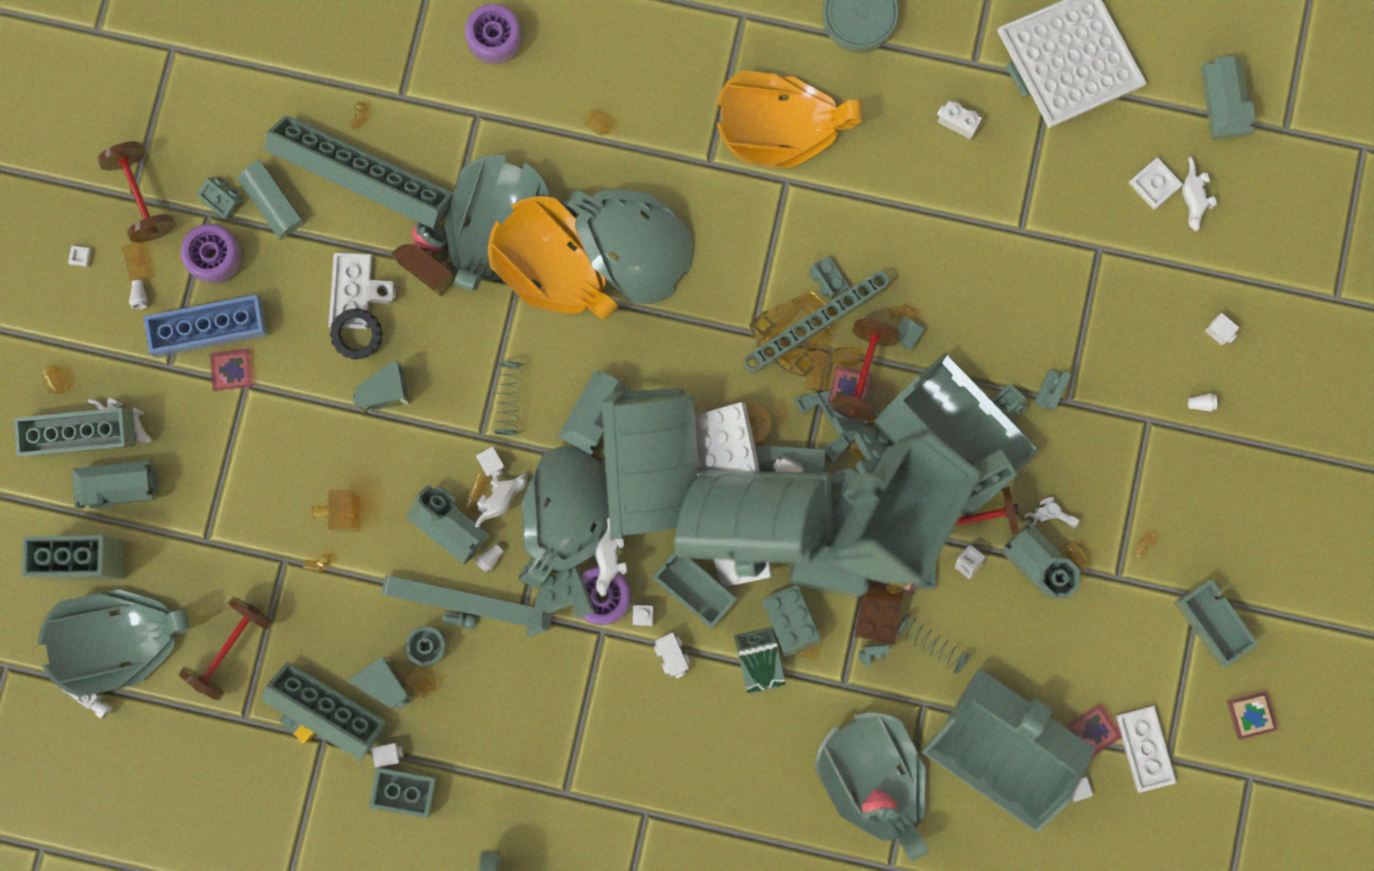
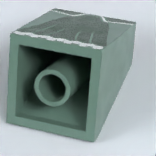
M397 360L391 362L355 388L356 394H353L355 406L358 405V408L365 413L410 404L404 369Z
M772 627L734 636L747 693H759L764 689H777L781 685H786Z
M388 657L379 658L348 679L350 683L390 708H403L411 703L410 698L413 697V694Z

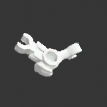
M1054 497L1043 499L1040 505L1045 503L1044 507L1034 509L1035 513L1030 512L1023 516L1024 519L1032 517L1033 523L1031 524L1033 526L1037 524V521L1041 523L1045 520L1059 518L1075 528L1080 521L1062 512L1059 505L1054 502Z

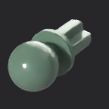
M444 612L442 615L443 623L457 625L458 628L463 624L466 629H473L478 623L477 617L473 614L463 616L462 612H459V614Z

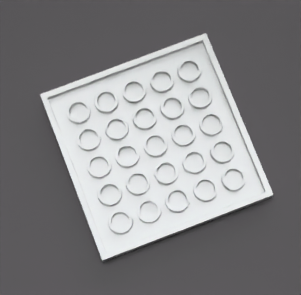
M1063 0L1001 26L997 30L1048 128L1122 97L1147 84L1102 0Z

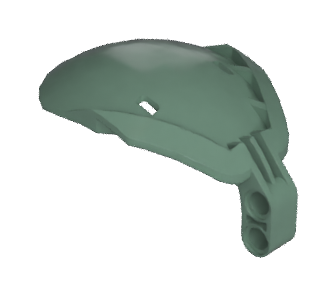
M506 155L481 157L470 162L461 170L451 200V206L444 221L451 260L459 270L454 285L470 291H476L482 279L495 280L500 278L490 267L488 258L490 233L496 220L502 224L514 211L511 205L522 199L534 196L550 197L544 180L534 168L524 162L523 169L505 163ZM467 216L472 218L468 227L464 226Z
M577 190L572 191L562 205L573 217H577L575 228L592 268L604 276L610 284L631 302L651 304L664 300L676 292L673 286L684 273L688 276L693 259V242L690 231L666 205L651 194L628 190H602L590 197ZM640 212H642L643 215L648 217V220L645 219L642 215H640ZM610 251L618 256L616 261L608 256Z
M574 446L558 447L542 454L530 481L529 488L522 500L524 548L532 559L523 567L518 580L536 589L546 580L552 569L556 571L569 570L595 555L596 547L607 531V519L609 518L606 461L604 459L600 462ZM546 497L551 499L547 508L542 506ZM593 522H595V526H594V528H593V530H592V532H591V531H590V528H591Z
M120 589L63 600L51 609L39 631L38 645L46 644L49 664L42 665L47 676L59 688L79 697L136 685L144 680L170 654L174 647V635L187 632L191 628L186 609L169 613L166 606L161 602ZM120 609L121 613L119 615L110 616L109 611ZM130 661L132 665L125 666L123 668L120 667V663Z
M883 713L854 715L855 721L839 730L835 726L826 735L818 749L815 770L841 817L880 840L888 841L897 837L905 853L913 862L929 853L925 842L915 829L922 822L925 813V766L918 756L901 720ZM901 764L906 773L900 774L896 766ZM852 790L855 791L858 797L856 801H854L850 794ZM882 790L896 800L900 816L894 819H887L886 822L880 820L879 823H876L874 819L867 820L861 816V805L872 791Z

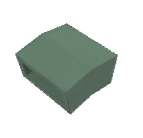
M904 317L897 327L901 334L898 343L908 350L912 349L924 329Z

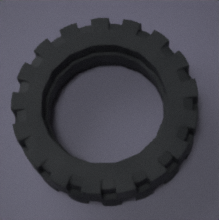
M354 308L343 311L334 319V323L331 325V343L335 346V350L346 358L353 360L366 358L376 352L382 343V325L377 320V317L368 310ZM349 319H363L371 327L372 338L365 348L359 350L351 349L343 342L341 330Z

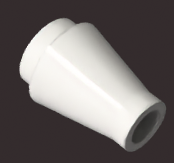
M142 280L132 281L129 304H131L132 309L140 310L147 307L148 298Z
M1208 393L1188 398V409L1209 412L1217 410V396Z
M495 544L492 548L478 556V560L475 563L487 573L493 569L504 551Z

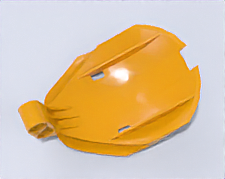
M742 70L726 82L719 93L716 103L722 106L721 123L716 124L727 148L742 162L771 168H793L805 162L831 145L836 138L838 130L850 129L862 122L861 101L849 100L837 107L835 101L830 96L807 85L794 76H778L776 74ZM779 96H789L788 100H779Z
M534 196L512 204L511 208L514 211L502 224L496 220L490 233L488 258L490 267L529 306L566 314H578L588 308L597 317L606 320L618 305L608 295L602 293L606 278L592 268L575 228L576 219L556 198ZM567 243H573L577 249L573 251L567 246ZM533 279H536L541 284L540 288L532 282Z

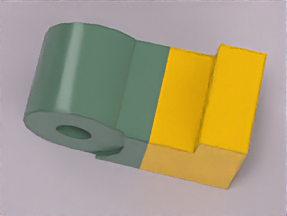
M283 715L279 720L303 744H307L316 734L286 715Z

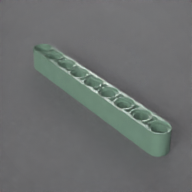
M884 272L874 273L762 345L746 357L744 363L745 370L750 374L760 372L885 290L889 282L888 276ZM874 280H881L883 282V285L878 286L877 284H875ZM861 289L866 290L867 293H868V295H867V296L861 295V294L859 293V290H861ZM843 300H850L852 302V305H845ZM830 309L835 310L836 313H837V315H836V316H831V315H829V314H828V310H830ZM812 320H819L821 322V325H813ZM801 329L806 335L799 336L796 331ZM788 340L790 345L785 347L781 345L780 341ZM772 350L774 356L768 357L764 351ZM755 360L758 362V366L752 367L748 362Z
M385 575L381 594L525 626L529 625L534 607L387 575ZM553 612L546 615V630L548 631Z

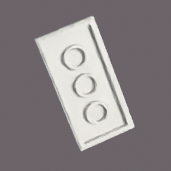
M334 252L329 328L334 323V319L343 311L354 308L369 311V302H366L367 283L371 280L372 254ZM352 318L346 321L342 328L367 330L368 323L360 318Z
M1155 706L1116 715L1137 792L1140 793L1177 783Z

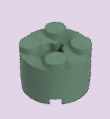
M420 627L413 630L407 637V655L417 665H435L447 653V639L436 628ZM424 642H425V643H429V642H430V644H429L430 650H425V651H424V648H425V646L423 645Z

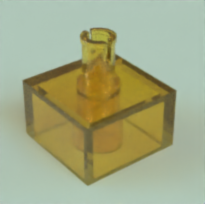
M329 490L328 505H312V517H328V529L334 532H359L360 494L353 490Z

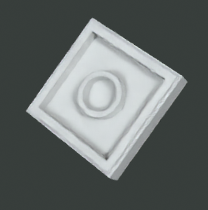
M1158 157L1128 182L1153 210L1183 185Z

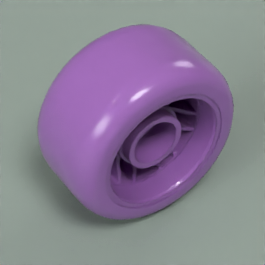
M486 4L474 10L467 19L465 38L469 49L479 60L489 64H500L513 58L519 51L522 44V29L517 16L509 8L500 4ZM498 34L497 37L491 38V35Z
M203 224L192 229L184 238L181 245V259L185 268L197 279L207 283H220L228 280L238 271L242 262V249L237 238L226 228L217 224ZM216 252V255L210 259L211 253Z
M599 566L593 567L582 573L581 576L595 612L582 618L595 625H610L620 620L628 611L632 597L630 585L626 578L618 572L608 586L607 600L600 602L597 599L599 592L596 589Z

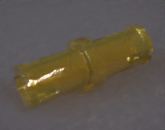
M476 474L471 490H468L469 496L463 510L468 512L472 504L470 513L475 514L478 501L483 495L482 491L487 477L482 476L479 483L481 477L479 474Z

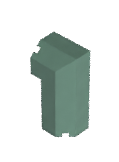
M1231 56L1214 59L1215 63L1211 65L1210 62L1204 63L1201 67V75L1211 140L1249 136L1254 131V127H1250L1251 122H1255V112L1252 100H1247L1249 96L1242 59L1239 58L1237 60V57Z
M595 370L561 429L558 438L593 456L594 452L592 450L597 451L604 439L602 402L612 392L630 391L629 387L625 386L623 388L621 387L622 382L604 372L600 374L599 370Z
M141 461L72 469L74 507L85 508V505H88L90 508H103L118 504L156 501L157 497L154 494L159 493V480L157 471L152 470V467H155L154 462Z
M427 485L418 493L406 518L461 563H468L477 553V549L483 546L489 534L482 528H477L472 520L457 509V505L455 506L454 504L456 501L455 496L444 487L438 486L437 489H434L432 486Z
M1028 523L1024 526L1025 529L1023 531L1020 530V534H1015L1000 551L1046 598H1069L1080 587V570L1070 559H1066L1031 523Z

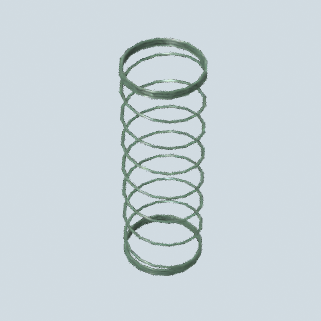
M501 361L498 363V366L519 369L522 367V364L519 362ZM505 374L504 376H510V375H516V374ZM497 383L498 385L512 386V385H510V384H499V383ZM497 393V394L510 395V394H512V393ZM496 402V403L507 404V403H514V402ZM496 412V413L509 414L508 412ZM495 421V422L506 423V422H511V421ZM496 429L494 433L517 435L518 431L516 429Z
M910 614L906 615L897 628L898 635H901L899 633L908 622ZM966 653L961 660L959 659L953 672L954 674L961 670L969 654Z

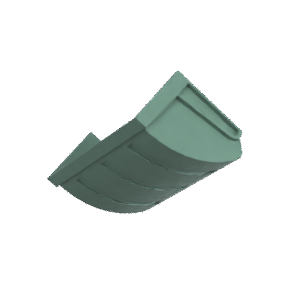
M946 352L912 381L875 420V425L894 445L932 433L971 465L1002 449L1016 474L1040 451ZM1012 479L965 504L961 515L963 517L965 515H973Z
M684 388L612 392L602 402L611 540L622 539L625 535L675 529L677 528L685 497L696 480L698 473L694 393L684 392Z
M932 433L888 447L873 473H866L852 478L844 492V498L853 505V508L832 545L828 556L837 566L869 579L895 584L913 583L915 586L923 585L981 473Z
M700 470L685 497L680 511L675 534L677 556L734 561L736 575L758 577L765 570L767 562L810 563L833 539L830 473Z
M979 668L941 728L925 745L922 753L1038 833L1072 801L1095 748L1051 718L1050 715L1053 709L1036 697L1029 703Z

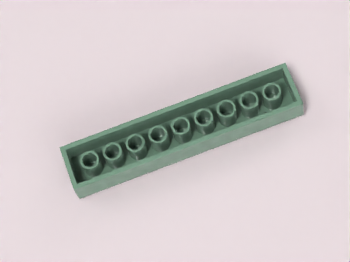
M285 115L267 131L264 150L307 171L313 172L324 179H328L341 187L356 192L358 195H362L403 214L410 219L418 221L427 227L434 229L450 209L453 192L288 115Z

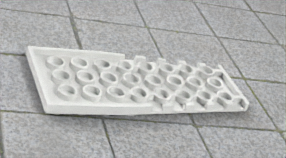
M745 402L695 415L698 472L700 470L759 471ZM714 559L722 587L774 576V573H771L770 562H767L765 570L758 577L736 575L734 561Z

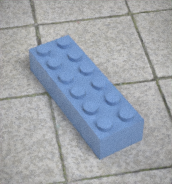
M258 295L143 316L149 354L154 357L268 336L263 301Z

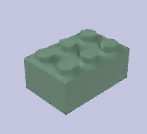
M798 585L762 599L785 657L822 643Z
M378 767L376 769L369 808L429 818L432 814L438 777Z

